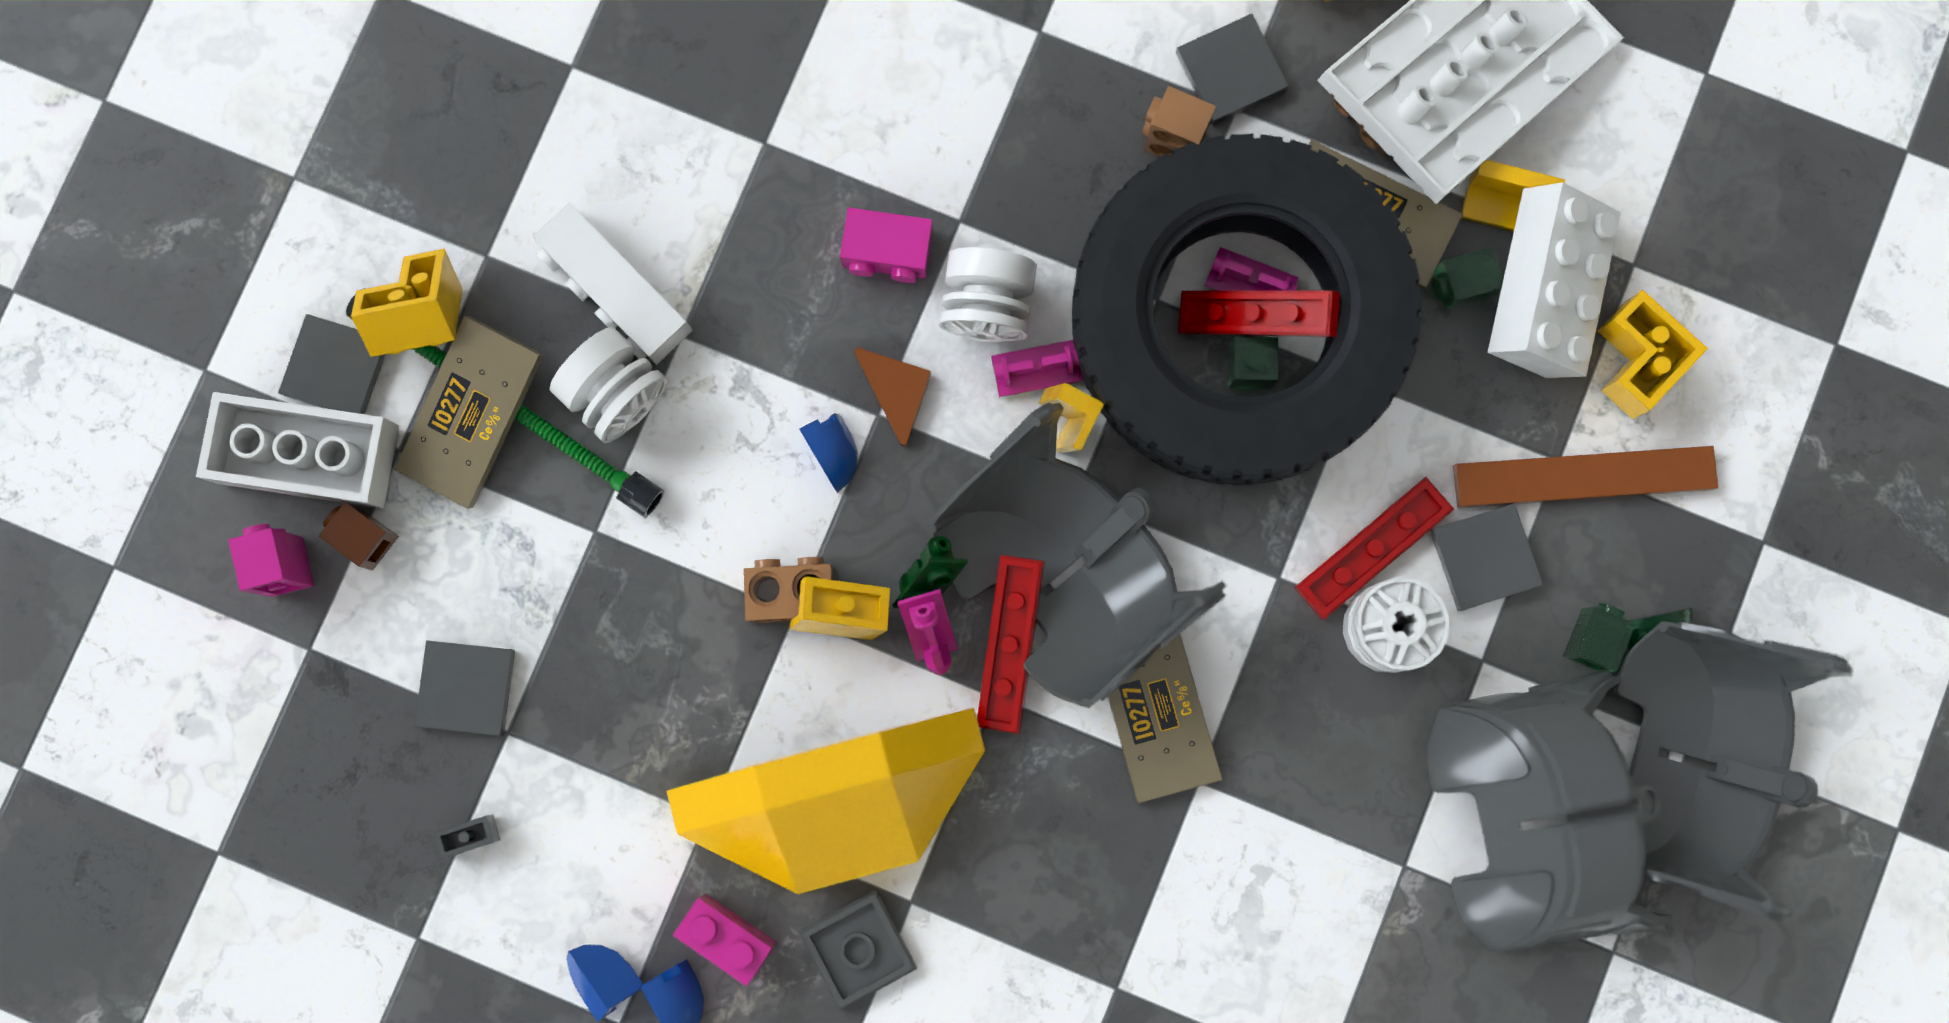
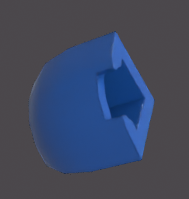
M834 413L821 424L817 419L799 428L838 493L850 482L857 468L858 450L853 436L841 415Z
M582 945L568 951L567 965L573 984L597 1022L617 1009L616 1005L628 997L634 996L641 989L640 986L643 985L630 964L617 951L602 945Z
M687 959L640 986L660 1023L700 1022L703 1016L704 997L699 981Z

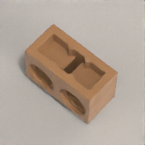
M1168 86L1162 99L1154 97L1145 117L1146 122L1141 133L1147 136L1144 151L1162 157L1165 154L1168 156L1172 155L1173 150L1195 142V145H1200V141L1206 136L1216 106Z
M823 557L798 558V565L781 566L780 559L755 560V568H743L745 621L749 623L791 621L799 613L801 580L804 577L835 580L834 567L831 564H824ZM767 579L776 580L780 588L778 596L771 602H762L758 596L759 585Z

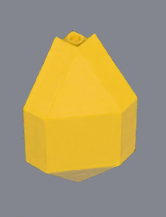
M970 708L754 765L666 792L678 835L796 894H801L918 862L985 752V747L975 710Z

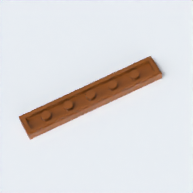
M1714 446L1460 463L1453 466L1457 508L1718 489Z

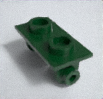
M944 536L931 538L920 554L921 559H916L909 570L900 577L899 589L901 594L892 604L893 608H899L897 601L938 589L943 594L967 565L968 560L954 558L951 542L948 538Z

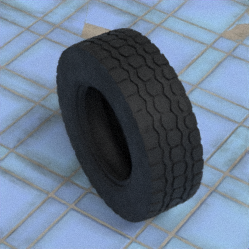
M1231 134L1230 139H1224V135L1203 139L1200 141V145H1195V142L1173 150L1172 155H1163L1148 164L1146 170H1140L1123 185L1124 188L1118 190L1106 204L1104 211L1099 214L1089 232V237L1085 241L1076 270L1072 299V335L1080 372L1091 397L1103 403L1100 413L1104 415L1111 427L1120 437L1127 440L1130 446L1142 455L1149 457L1151 461L1195 480L1197 478L1204 482L1225 485V483L1232 485L1264 484L1291 478L1321 465L1359 439L1379 420L1391 405L1393 398L1396 397L1404 383L1406 373L1410 370L1416 352L1415 342H1418L1421 325L1419 313L1422 311L1421 288L1417 286L1420 279L1415 258L1412 259L1409 255L1413 250L1405 231L1400 232L1398 228L1401 223L1391 207L1383 205L1382 201L1384 198L1370 183L1365 185L1361 181L1363 176L1350 166L1345 164L1342 167L1337 163L1338 158L1321 149L1317 153L1311 150V145L1293 139L1289 143L1283 142V137L1261 134L1260 138H1254L1253 134ZM1243 232L1265 236L1278 241L1295 252L1308 265L1317 278L1322 291L1340 292L1337 336L1326 337L1320 358L1311 373L1300 382L1285 390L1258 397H1237L1215 392L1188 377L1177 367L1163 347L1157 332L1153 312L1156 284L1163 271L1178 254L1196 242L1218 234Z

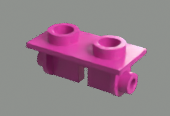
M1220 247L1204 286L1216 291H1296L1299 277Z
M1074 340L991 355L999 397L1045 389L1063 383L1071 384L1083 381L1076 349H1074Z
M940 589L897 601L916 661L925 660L928 670L937 675L945 674L952 663L950 652L958 650Z

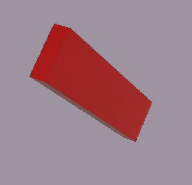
M1181 290L1178 333L1191 335L1336 337L1340 292Z
M1427 477L1423 478L1294 587L1295 590L1321 620L1326 619L1449 515L1454 508Z
M1000 555L977 714L980 728L1015 734L1021 732L1029 676L1023 664L1032 655L1045 565L1043 560Z

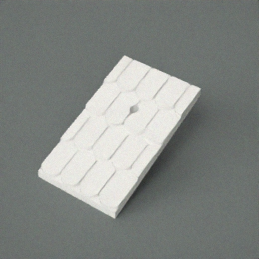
M1410 0L1329 67L1317 81L1330 94L1334 95L1333 98L1359 125L1362 124L1364 126L1363 129L1389 156L1392 155L1394 157L1393 160L1437 204L1600 61L1624 37L1588 0Z

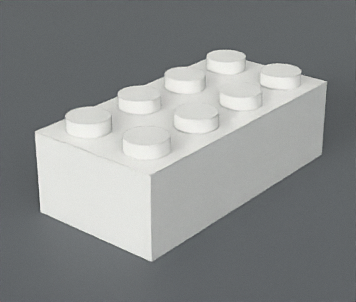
M1563 182L1523 189L1487 353L1545 378L1585 377L1587 375L1618 230L1620 211Z
M213 392L196 477L216 484L341 503L348 502L354 505L384 509L399 425L384 417Z

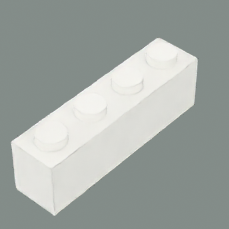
M570 202L532 236L542 247L536 254L553 272L561 267L571 277L565 284L582 301L590 297L600 307L594 314L608 328L619 326L628 335L626 340L634 346V355L638 359L648 356L657 365L693 331L687 321Z

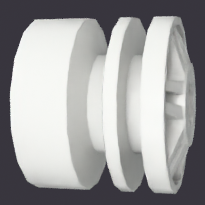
M966 247L949 251L945 283L949 287L961 292L943 295L941 305L947 310L941 312L938 326L944 331L975 341L1012 342L1026 339L1029 325L1023 320L1030 317L1031 308L1016 299L1033 294L1037 264L1032 259L1023 255L999 249Z
M614 327L605 328L582 343L558 369L549 389L571 412L581 411L587 407L583 414L582 422L589 429L595 428V435L603 443L614 441L639 423L657 402L668 382L659 370L651 371L652 365L646 358L638 359L631 363L635 348Z
M1396 577L1365 588L1351 600L1344 614L1343 635L1348 650L1362 665L1377 672L1396 673L1409 671L1427 665L1441 653L1449 637L1450 618L1444 601L1432 587L1416 579ZM1405 617L1408 624L1403 627V631L1394 632L1391 625L1396 623V618Z

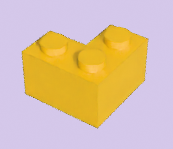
M445 248L403 257L399 282L356 291L351 318L371 357L384 354H399L405 350L429 345L439 346L455 340L462 286Z
M1642 289L1626 300L1598 330L1606 340L1629 360L1601 391L1630 418L1634 419L1650 411L1708 348Z

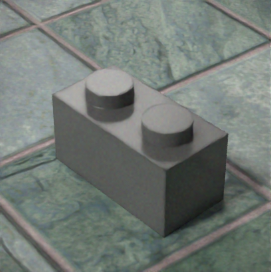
M493 814L434 832L441 859L501 841Z

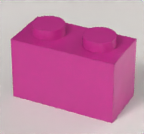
M848 207L840 253L843 267L849 268V273L863 277H872L874 272L891 274V279L905 283H914L916 278L926 279L934 231L932 219Z
M258 524L244 528L242 530L243 536L228 539L240 591L276 597L314 586L302 536L288 533L283 528H270V524Z
M707 893L697 898L673 934L678 940L745 986L754 979L778 943Z

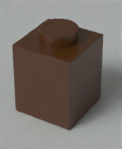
M344 502L342 506L335 507L326 516L323 522L325 528L318 536L358 567L372 571L399 537L362 508L348 502Z

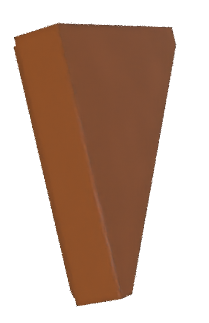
M856 347L855 356L900 445L907 447L931 376V371Z

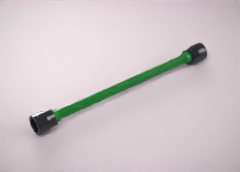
M355 295L346 308V316L351 318ZM429 345L411 349L425 359H428L433 365H437L438 368H441L447 353L436 346ZM521 404L515 417L517 422H521L526 428L543 437L548 443H552L557 449H561L562 452L574 458L579 464H583L588 470H592L597 476H601L606 482H610L611 488L619 493L616 499L642 517L647 518L655 510L664 495V489L637 471L632 475L624 470L617 471L616 467L608 464L603 458L595 455L594 452L586 449L585 446L577 443L572 437H568L563 431L555 428L554 425L546 422L541 416H537L536 413H533L532 410Z

